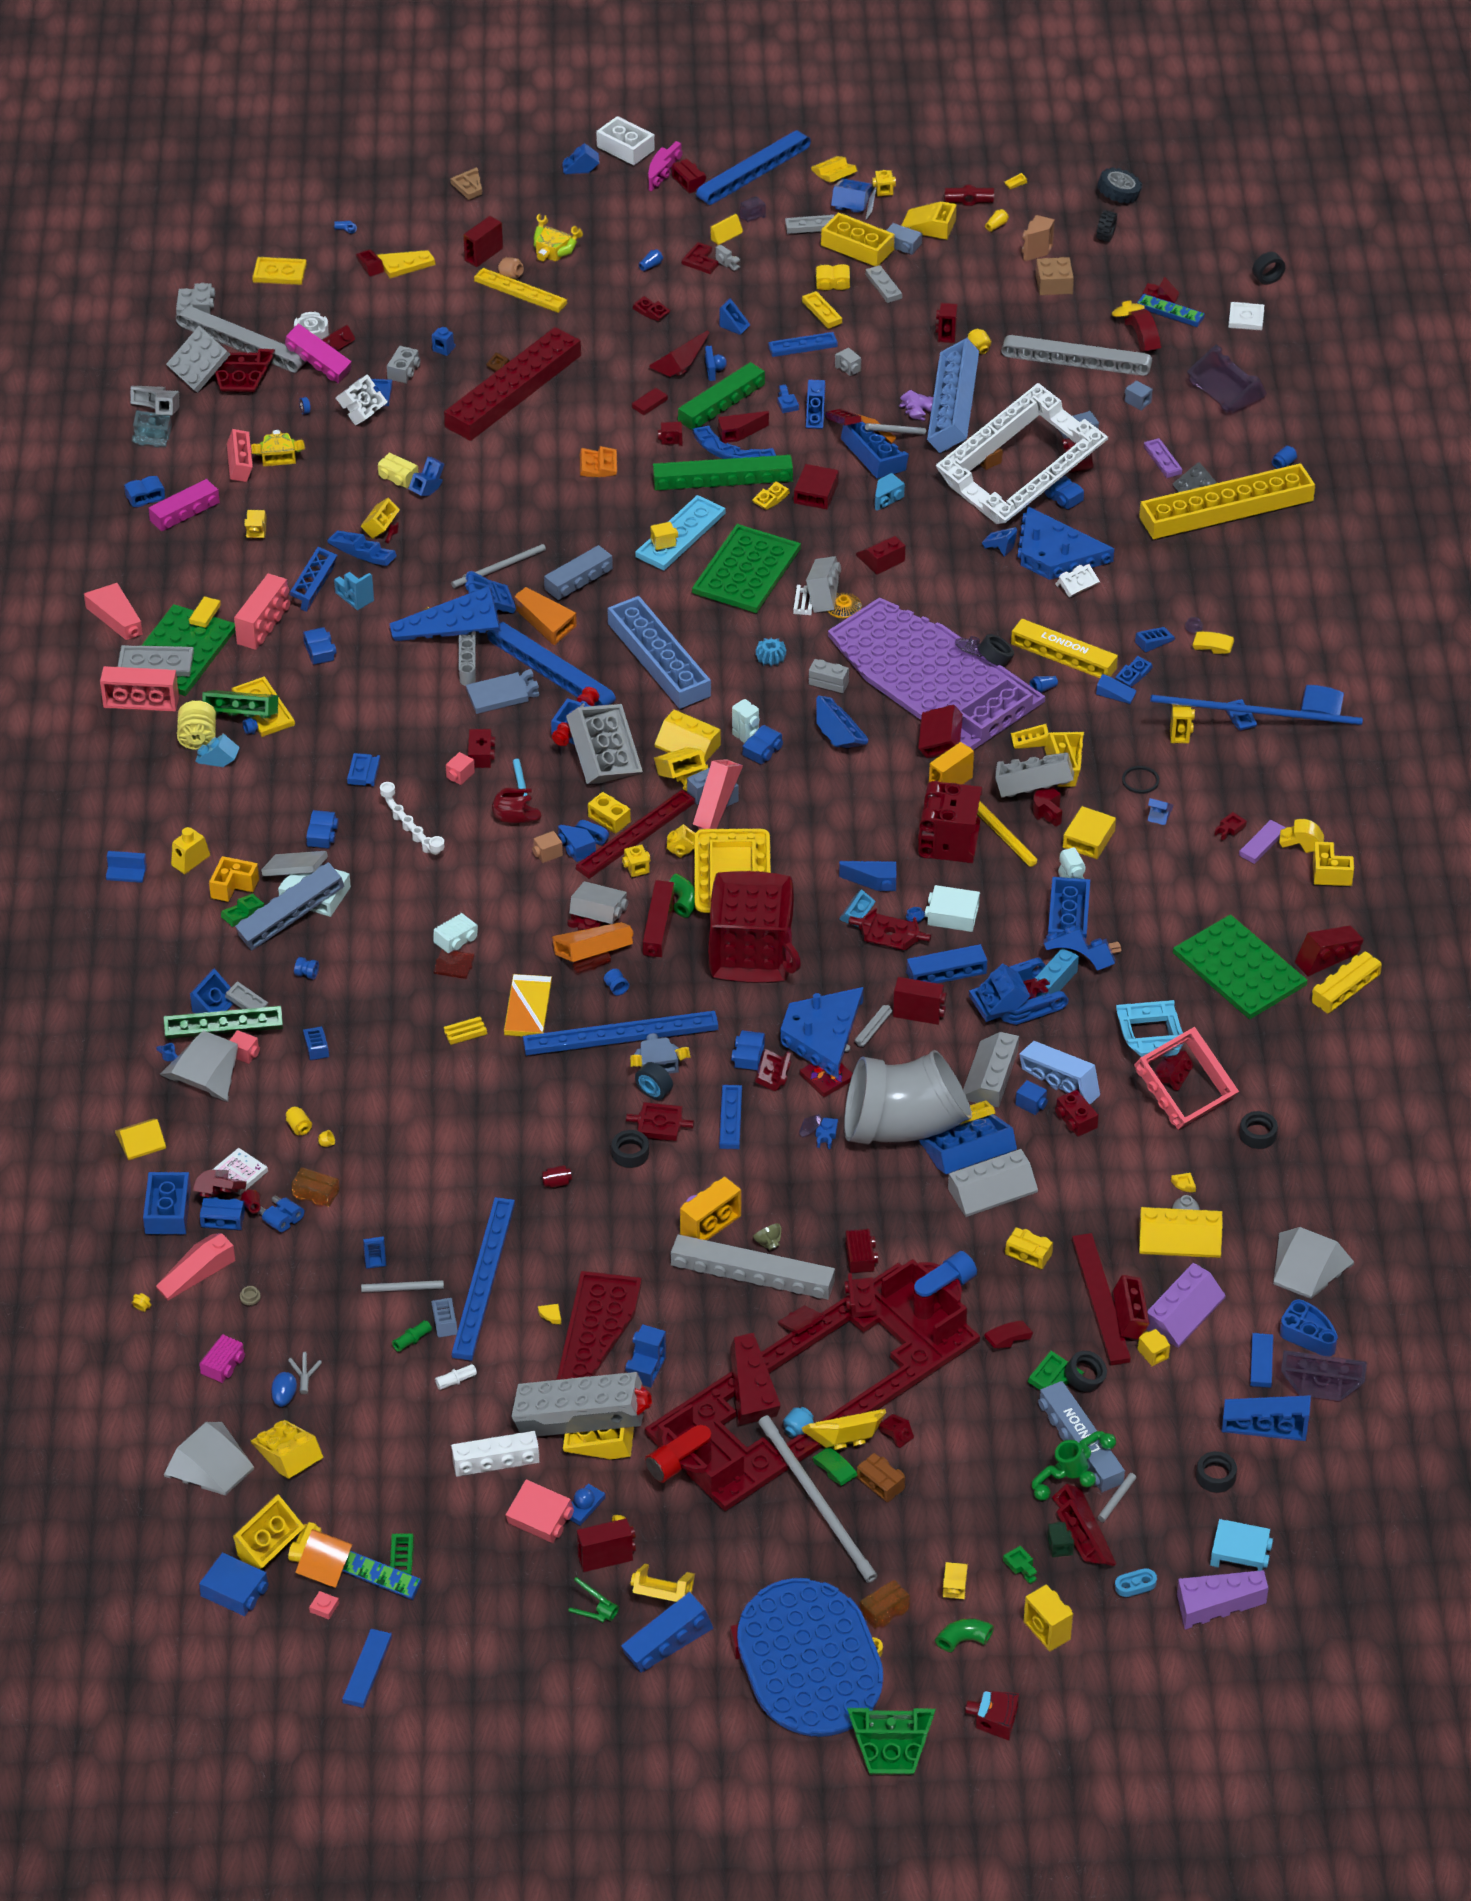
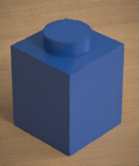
M1026 1080L1016 1092V1106L1036 1115L1047 1105V1090Z

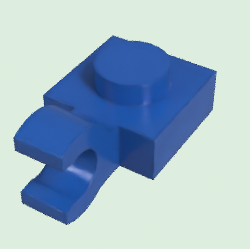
M780 385L777 403L782 413L799 410V404L794 394L789 395L787 386Z

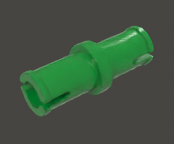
M423 1320L414 1328H408L403 1335L392 1341L394 1349L397 1352H401L410 1344H416L419 1338L432 1331L430 1323Z

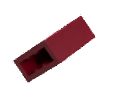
M488 216L463 234L464 258L466 262L478 267L503 249L501 221Z
M805 464L794 489V503L828 510L839 483V470Z
M954 704L922 712L918 749L926 758L942 755L960 742L963 714Z
M898 977L894 989L893 1017L939 1025L940 1019L944 1018L946 1006H943L947 993H944V985Z
M627 1518L577 1530L578 1558L583 1572L633 1561V1552L636 1551L634 1542L636 1535L634 1527L629 1526Z

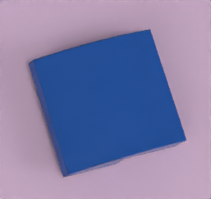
M1306 685L1301 711L1340 715L1344 693L1325 686Z

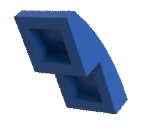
M1243 699L1228 702L1232 704L1245 705ZM1226 710L1230 719L1239 730L1257 726L1252 713Z

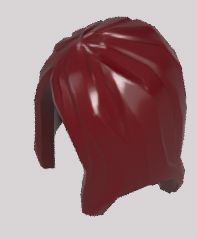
M504 788L495 796L492 804L494 816L502 822H531L542 817L539 809L532 808L525 803L532 799L530 795L524 796V793L532 792L528 788Z

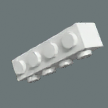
M535 1431L451 1445L456 1477L539 1463V1447Z

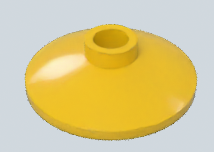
M1131 300L1124 301L1122 306L1112 311V316H1127L1129 311L1145 309V307L1141 304L1132 303Z

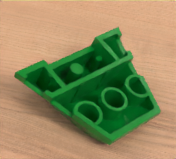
M847 1708L869 1774L914 1775L936 1709L914 1708V1711H869V1708Z

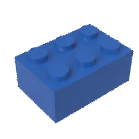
M189 1172L148 1173L143 1215L145 1234H186L191 1192Z

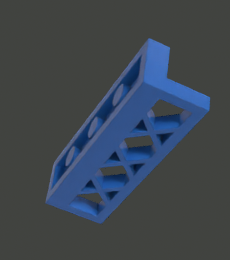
M317 547L289 594L302 600L300 609L307 612L335 567L336 554ZM321 554L328 558L319 560L318 555ZM318 566L320 570L312 571L311 567ZM311 577L313 582L306 583L304 578ZM304 588L306 593L304 595L296 590Z

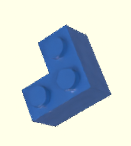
M642 1324L639 1332L636 1331L634 1334L633 1343L635 1348L633 1358L628 1360L625 1371L628 1373L637 1372L643 1386L651 1388L666 1359V1331Z

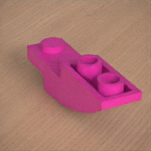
M676 141L668 149L661 148L655 154L648 172L649 191L652 192L662 181L669 177V168L682 156L681 143Z

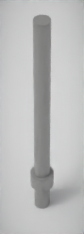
M541 544L475 573L481 576L488 575L541 553L546 548L544 544ZM466 574L462 578L451 582L453 588L464 585L467 582Z

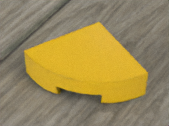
M1191 1173L1171 1176V1182L1176 1188L1185 1192H1196V1186Z
M558 1304L538 1306V1313L541 1318L551 1321L552 1324H561Z

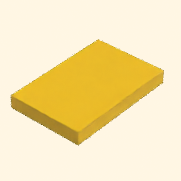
M257 257L253 282L302 285L307 260Z

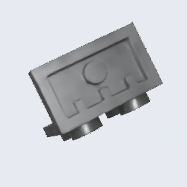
M1198 462L1176 480L1173 486L1178 492L1216 484L1217 482L1202 464Z

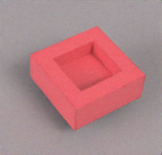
M319 1591L309 1607L310 1612L330 1619L339 1605V1598Z

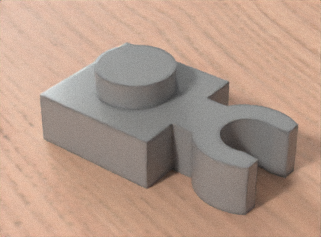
M722 245L716 247V260L718 263L727 268L730 266L734 271L740 268L736 264L740 261L738 257H733L732 252Z

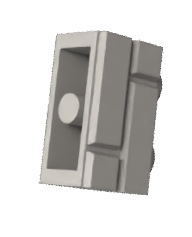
M814 659L809 669V685L844 693L849 683V668L840 664Z

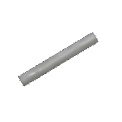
M1129 1473L1097 1517L1100 1522H1105L1136 1479L1135 1474Z

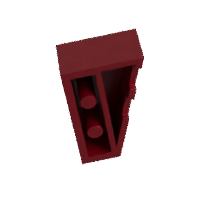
M1351 925L1308 932L1295 963L1307 976L1313 975L1357 955L1364 939Z

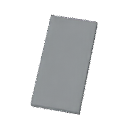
M122 645L118 667L176 670L177 676H190L194 647Z

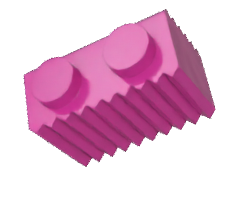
M222 1334L200 1362L201 1374L223 1383L226 1377L229 1378L232 1375L237 1363L243 1361L245 1357L243 1343Z

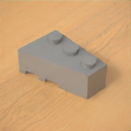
M836 556L815 559L806 579L814 613L830 611L835 608L839 573H841L840 562H837Z

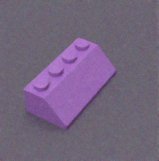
M1192 1263L1147 1311L1150 1323L1147 1330L1157 1329L1161 1335L1166 1337L1170 1344L1179 1348L1225 1299V1294L1210 1272Z

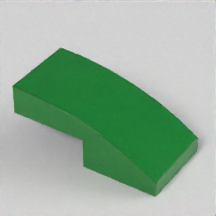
M254 894L239 898L236 906L222 910L221 917L233 927L238 925L241 920L254 914L257 909L264 907V903Z
M830 1447L813 1457L814 1464L827 1471L829 1479L841 1486L857 1476L856 1470Z

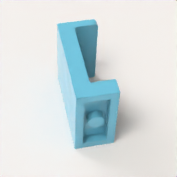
M1219 1519L1210 1566L1219 1567L1220 1560L1254 1566L1258 1568V1571H1262L1263 1567L1267 1568L1270 1555H1266V1552L1271 1551L1273 1538H1269L1270 1529Z

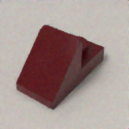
M1166 277L1163 278L1160 286L1147 283L1143 294L1174 304L1179 296V292Z

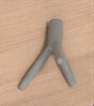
M303 1352L302 1372L292 1358H289L288 1361L300 1376V1393L307 1394L309 1377L322 1362L319 1360L307 1373V1353Z

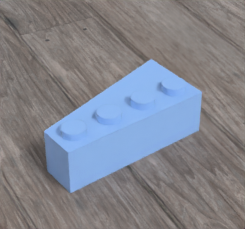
M1033 1041L1019 1053L1022 1069L1041 1081L1047 1080L1055 1090L1060 1088L1068 1094L1077 1089L1089 1104L1100 1096L1094 1064Z

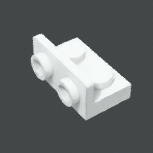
M1089 564L1085 566L1079 565L1073 569V572L1061 574L1056 582V586L1062 585L1070 598L1098 585L1100 581Z

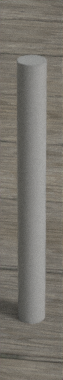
M866 423L865 425L866 430L926 434V429L919 427Z
M440 1280L361 1284L362 1293L444 1289V1282Z

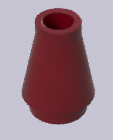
M253 1189L243 1192L240 1200L244 1201V1207L249 1209L251 1213H257L261 1208L260 1194Z

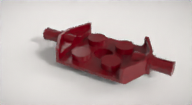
M877 908L870 911L863 918L853 916L849 918V924L858 925L859 929H861L864 941L907 950L919 940L930 942L932 934L919 931L916 917L913 918V922L877 914ZM887 932H892L893 934H892V935H887L886 933H887Z

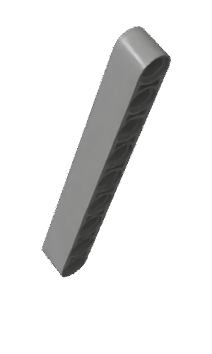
M187 306L176 316V321L181 327L194 332L200 326L217 342L244 353H258V349H275V353L269 363L290 372H297L307 362L302 360L295 352L288 350L285 344L194 307Z
M1015 335L1005 337L1001 350L1002 354L1009 358L1140 376L1148 375L1152 364V357L1146 353Z

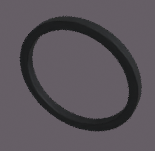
M1134 766L1123 773L1122 783L1131 792L1145 794L1154 791L1158 787L1159 776L1156 771L1149 767ZM1146 770L1151 772L1157 781L1149 789L1137 790L1126 783L1125 777L1131 771Z

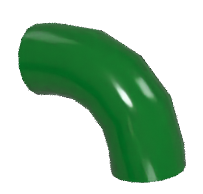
M676 873L669 881L674 882V893L678 896V900L674 904V910L681 917L687 918L695 908V888L689 880Z
M960 1619L948 1624L937 1635L935 1642L941 1649L947 1652H953L956 1646L965 1640H974L986 1645L993 1634L994 1625L978 1619Z

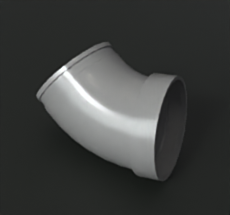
M936 1050L914 1061L897 1065H887L880 1059L861 1057L855 1066L848 1089L844 1133L847 1141L870 1144L871 1141H915L932 1137L960 1125L963 1121L972 1118V1111L957 1077L943 1056Z

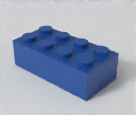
M1052 877L1048 934L1052 932H1057L1058 934L1063 932L1067 926L1080 925L1086 939L1090 879Z

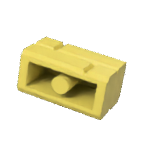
M388 453L385 458L378 462V474L381 478L388 479L396 485H401L405 488L409 487L413 474L418 473V466L392 453Z

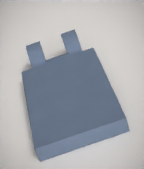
M532 669L524 671L520 676L517 672L466 685V691L476 714L527 702L528 697L539 696L537 690L539 686L537 681H534L532 678Z

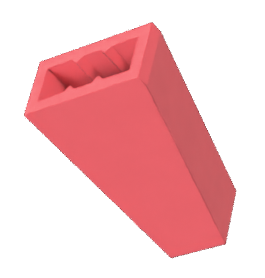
M118 583L84 593L86 608L125 640L143 635L141 620Z
M727 759L711 762L693 825L698 826L699 830L717 829L743 765Z

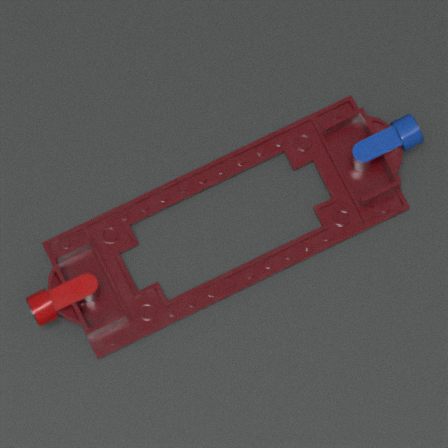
M959 1251L943 1261L942 1265L932 1262L917 1263L914 1259L904 1265L900 1263L895 1264L873 1279L877 1315L852 1318V1310H847L846 1297L823 1311L822 1314H824L825 1318L814 1324L813 1327H809L800 1334L791 1332L763 1350L761 1354L768 1372H772L848 1321H851L863 1333L877 1323H880L903 1344L890 1354V1358L900 1368L821 1421L878 1410L980 1341V1335L966 1324L967 1307L961 1303V1286L977 1276L975 1263L967 1253ZM732 1371L645 1427V1434L659 1447L645 1458L646 1465L652 1476L663 1483L684 1468L687 1471V1475L724 1511H727L790 1468L778 1449L776 1450L764 1437L746 1447L724 1426L725 1423L736 1417V1410L726 1402L735 1396L734 1375ZM806 1433L800 1434L786 1443L799 1462L823 1446Z

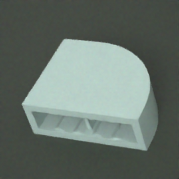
M336 870L342 877L345 887L310 911L331 917L351 887L350 874ZM312 873L289 875L278 888L279 896L289 887H293L302 878Z

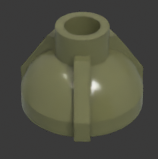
M778 1223L770 1225L754 1234L753 1238L757 1243L771 1251L780 1246L781 1226Z

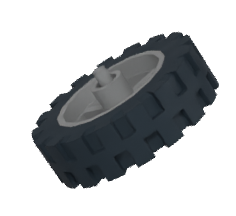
M1111 167L1102 171L1097 187L1101 193H1104L1105 197H1109L1111 200H1116L1119 203L1135 202L1138 199L1142 183L1139 182L1140 179L1135 177L1133 173L1121 170V168L1115 169Z

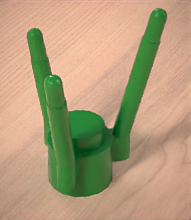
M575 1577L574 1580L580 1586L600 1600L596 1609L599 1615L574 1608H569V1612L594 1618L602 1623L606 1619L612 1621L619 1611V1606L607 1600L578 1577Z

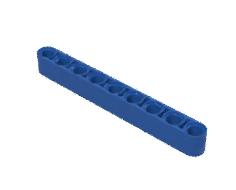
M796 130L704 183L697 189L696 196L708 205H712L803 152L809 147L811 139Z
M500 622L501 631L489 630L487 632L488 639L494 645L577 698L582 694L585 687H592L597 690L600 696L599 700L594 703V706L611 705L615 702L616 697L609 688L508 624Z

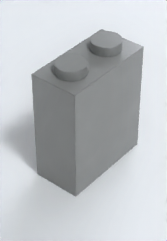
M584 881L571 896L569 913L613 924L617 918H620L621 913L627 909V892Z

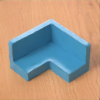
M348 572L344 575V579L340 576L334 579L335 593L356 610L374 601L373 579L370 573L358 579L351 572Z

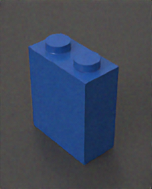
M223 1552L199 1583L201 1597L243 1616L255 1607L257 1599L267 1591L269 1585L266 1572Z

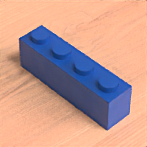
M981 944L909 958L907 959L906 972L909 979L942 983L987 974V958Z

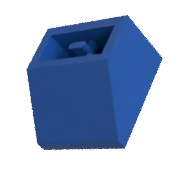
M1003 963L977 989L990 1015L1017 1010L1030 997L1019 973Z

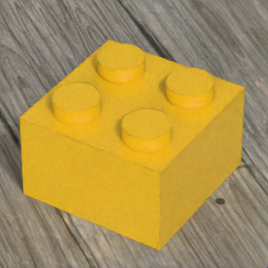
M1046 1584L1025 1596L1024 1623L1049 1651L1071 1640L1073 1612L1068 1605H1065L1060 1600L1056 1591L1051 1590Z

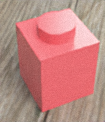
M461 752L446 764V778L460 785L475 773L474 759Z
M237 1030L229 1040L238 1044L237 1060L250 1064L253 1058L258 1056L260 1047L258 1046L257 1037Z

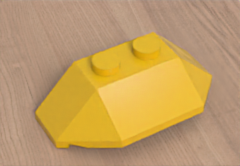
M881 1409L810 1423L803 1426L802 1431L825 1448L834 1447L835 1450L847 1448L846 1444L853 1443V1446L866 1444L865 1440L873 1437L886 1414V1410Z

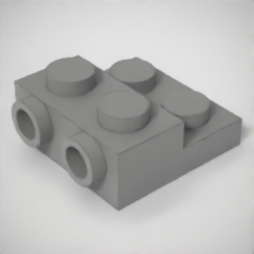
M200 283L195 284L194 289H179L176 308L177 315L187 306L210 314L211 308H214L215 288H212V284Z

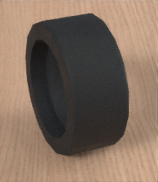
M1267 252L1257 258L1252 270L1260 283L1268 285L1275 283L1282 277L1286 266L1283 259L1277 253ZM1276 262L1272 270L1262 274L1269 264Z
M993 634L986 635L978 648L985 659L997 666L1005 667L1014 656V650L1010 644Z
M1253 1111L1246 1114L1240 1123L1239 1135L1241 1140L1251 1148L1262 1149L1271 1146L1277 1137V1120L1272 1115L1262 1111ZM1252 1125H1262L1268 1128L1270 1132L1265 1135H1257L1251 1133L1247 1128Z
M625 1130L616 1134L611 1144L613 1160L618 1165L628 1168L638 1167L645 1163L649 1157V1141L647 1137L637 1130ZM625 1144H636L642 1148L639 1152L633 1154H626L619 1150Z
M1082 1350L1076 1352L1066 1364L1065 1374L1073 1387L1083 1392H1092L1105 1380L1107 1367L1103 1359L1096 1353ZM1084 1363L1090 1366L1096 1374V1379L1083 1377L1077 1370L1076 1364Z
M1213 1451L1201 1456L1197 1463L1196 1479L1203 1489L1215 1493L1225 1492L1232 1488L1236 1482L1237 1465L1230 1455ZM1213 1465L1221 1466L1229 1472V1475L1220 1479L1212 1478L1204 1472V1469Z

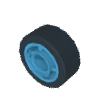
M647 1062L635 1074V1081L639 1089L646 1096L654 1100L663 1099L673 1089L671 1076L657 1063Z

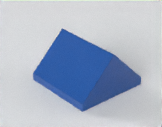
M215 968L190 993L193 1013L227 1011L233 1005V1002L225 997L231 987Z

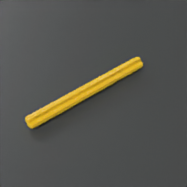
M980 801L977 814L1029 867L1036 865L1037 858Z

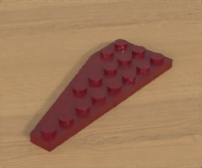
M581 1271L557 1380L595 1375L636 1313L642 1278Z

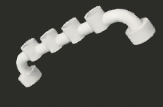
M391 782L382 783L380 785V794L385 797L388 806L392 809L393 818L395 820H402L403 830L412 832L413 841L422 843L423 852L438 855L445 847L444 839L439 836L426 837L423 834V828L414 824L413 817L404 813L403 806L395 803L392 797L395 794V785Z

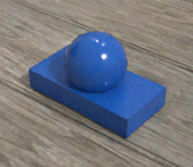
M712 346L705 347L708 379L715 381V371H721L726 368L727 360L723 355L717 354L713 356Z
M587 1484L585 1488L577 1490L572 1501L574 1512L569 1520L581 1526L606 1498L605 1493L590 1484Z

